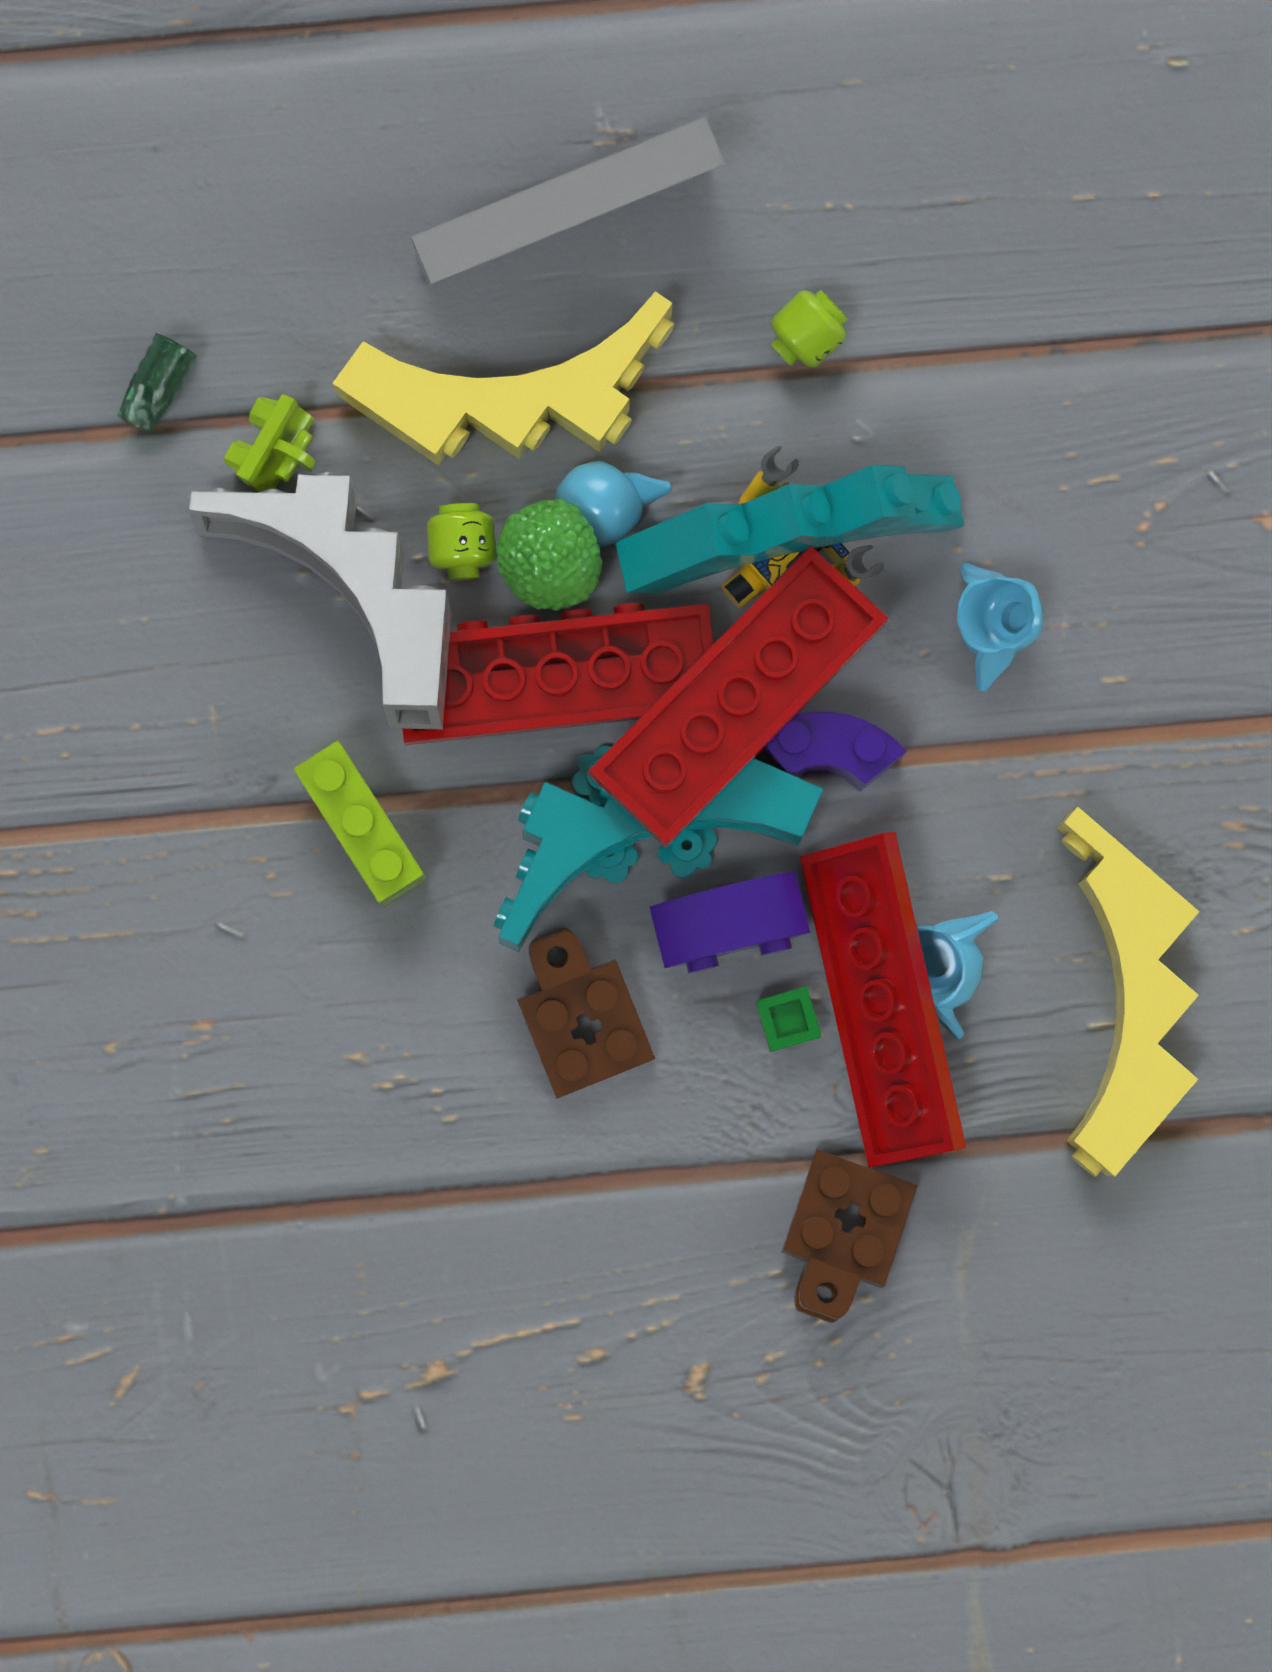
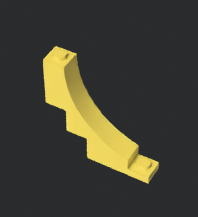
M1076 807L1065 817L1057 829L1065 835L1061 842L1069 851L1083 861L1091 857L1096 862L1078 884L1095 912L1111 957L1115 981L1116 1019L1113 1044L1105 1074L1084 1118L1067 1139V1142L1076 1149L1071 1157L1092 1176L1097 1177L1102 1172L1106 1176L1115 1177L1198 1080L1196 1076L1158 1044L1199 996L1161 963L1159 958L1200 911L1084 811Z

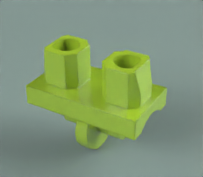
M281 394L278 401L258 397L249 412V422L261 430L253 445L239 439L232 442L224 456V462L254 492L260 493L266 489H276L281 479L286 482L289 481L296 467L309 472L313 470L316 460L305 451L313 439V435L308 433L315 419L300 408L295 399L285 394Z

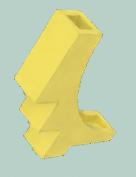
M655 291L628 323L596 347L560 365L518 376L471 378L438 374L398 361L363 341L334 380L333 386L339 398L438 466L446 455L454 458L462 449L470 432L465 430L468 425L520 459L527 448L534 452L541 445L551 428V425L546 423L549 418L600 453L608 441L616 445L632 422V419L627 416L630 411V399L620 393L619 390L623 388L629 391L634 386L645 368V365L640 362L651 346L658 350L669 337L675 325L670 321L673 303Z

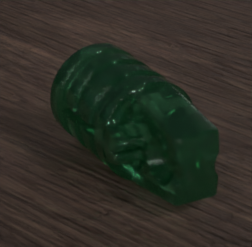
M155 333L152 339L153 342L148 346L145 352L146 355L141 359L137 371L134 372L117 415L124 422L147 433L151 432L176 397L177 390L183 384L184 377L190 371L191 364L197 358L195 353L183 345L159 333Z

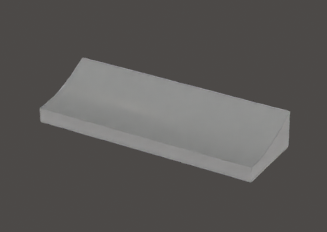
M703 117L411 236L418 268L425 285L429 283L434 284L716 169L726 163L706 117Z

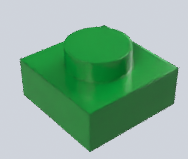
M807 986L755 1001L769 1052L822 1037Z

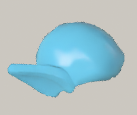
M593 460L572 469L557 486L555 496L556 499H563L567 503L578 506L582 515L586 517L588 524L594 528L593 534L597 538L599 548H603L624 539L638 525L642 516L643 506L651 504L671 492L672 487L668 481L650 478L639 473H622L609 463L602 460Z
M965 563L961 566L960 571L967 587L963 591L958 603L957 625L964 645L976 655V688L979 691H987L997 677L1010 665L1015 654L1025 650L1037 640L1042 631L1044 610L1037 589L1030 582L1019 578L1005 577L1001 573Z
M993 911L944 921L934 926H917L938 1021L955 1039L963 1038L965 1033L953 1012V1008L959 1007L971 999L983 978L984 956L978 945L974 942V939L998 921V915Z

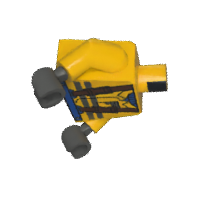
M777 446L770 450L761 461L762 471H759L739 498L738 504L746 503L779 487L788 485L789 482L786 481L780 486L779 481L785 480L797 470L799 466L798 460L794 459L785 471L780 470L775 465L774 457L781 450L782 446ZM842 543L814 548L854 586L859 584L860 579L876 576L884 569L883 563L876 564L869 570L863 566V554L873 548L872 545L857 547L851 552ZM806 550L740 566L741 569L721 585V588L737 608L742 609L759 593L763 592L764 594Z

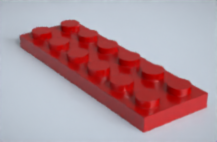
M810 546L588 770V775L661 845L667 848L883 628L889 618Z
M896 832L880 833L799 856L868 1168L967 1148Z

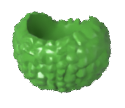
M563 499L541 500L538 503L527 505L515 514L510 515L503 526L496 549L497 562L500 567L498 573L505 578L504 583L510 587L513 595L517 596L525 604L539 610L541 608L559 610L579 604L581 601H587L595 586L599 583V576L602 572V560L599 555L600 548L597 544V538L593 534L594 528L588 524L586 517L582 515L578 506L567 503Z

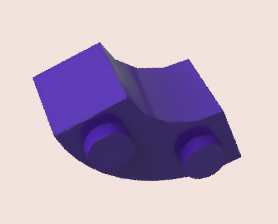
M820 711L796 715L761 752L773 767L795 777L812 773H828L844 778L861 792L899 762L907 751L887 732L866 720L843 713Z
M795 871L725 885L649 906L664 968L686 965L688 974L718 967L717 957L759 947L761 956L792 949L791 938L811 933Z

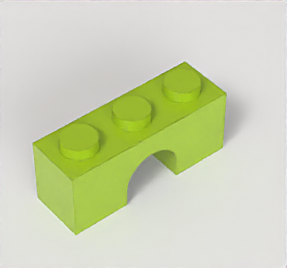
M339 740L293 768L376 900L383 908L428 880Z

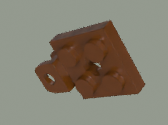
M566 927L535 938L530 942L529 957L541 989L519 997L517 1001L557 1099L655 1060L616 959L591 968L578 938ZM559 946L566 950L565 959L557 964L549 962L547 960L548 951L553 947ZM586 1014L590 1021L599 1019L601 1023V1029L595 1032L596 1040L591 1043H586L582 1037L574 1039L571 1035V1030L578 1026L576 1018L580 1015Z
M818 1149L815 1151L781 1253L806 1261L794 1296V1304L798 1312L828 1323H834L849 1310L859 1281L879 1288L885 1287L918 1185ZM849 1204L858 1207V1215L864 1218L863 1227L854 1226L850 1233H845L841 1230L842 1221L835 1218V1212L837 1209L846 1210ZM817 1287H825L831 1292L832 1300L830 1303H824L817 1297Z

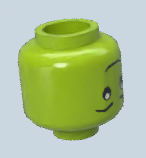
M820 289L816 294L809 290H802L771 319V327L778 336L771 342V345L790 366L800 360L808 367H817L845 341L847 333L843 325L849 319L823 290Z
M457 503L439 506V514L431 517L426 525L429 564L437 570L448 571L449 581L479 579V569L491 566L497 557L493 517L485 512H481L480 504Z

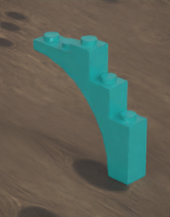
M870 465L825 485L788 484L743 504L705 503L617 541L615 544L626 593H663L726 570L804 551L810 546L819 548L892 535L950 532L965 525L960 509L961 497L955 487L953 476L907 474L905 466Z
M753 759L683 831L720 828L752 832L798 846L823 788L757 759ZM547 782L544 783L539 795L530 792L522 807L518 821L525 824L523 840L535 844L539 848L537 852L529 848L527 849L515 877L523 881L515 900L508 897L504 899L493 926L501 929L498 936L499 944L519 952L539 916L570 882L599 860L635 842L653 838V836L603 788L598 799L606 802L604 807Z

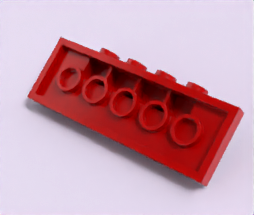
M630 603L613 607V614L593 616L591 609H575L562 612L561 620L540 622L539 615H521L509 618V626L488 628L487 621L459 623L456 625L457 631L450 632L443 729L402 728L403 741L405 746L639 720L713 645L709 603L645 610L642 603Z

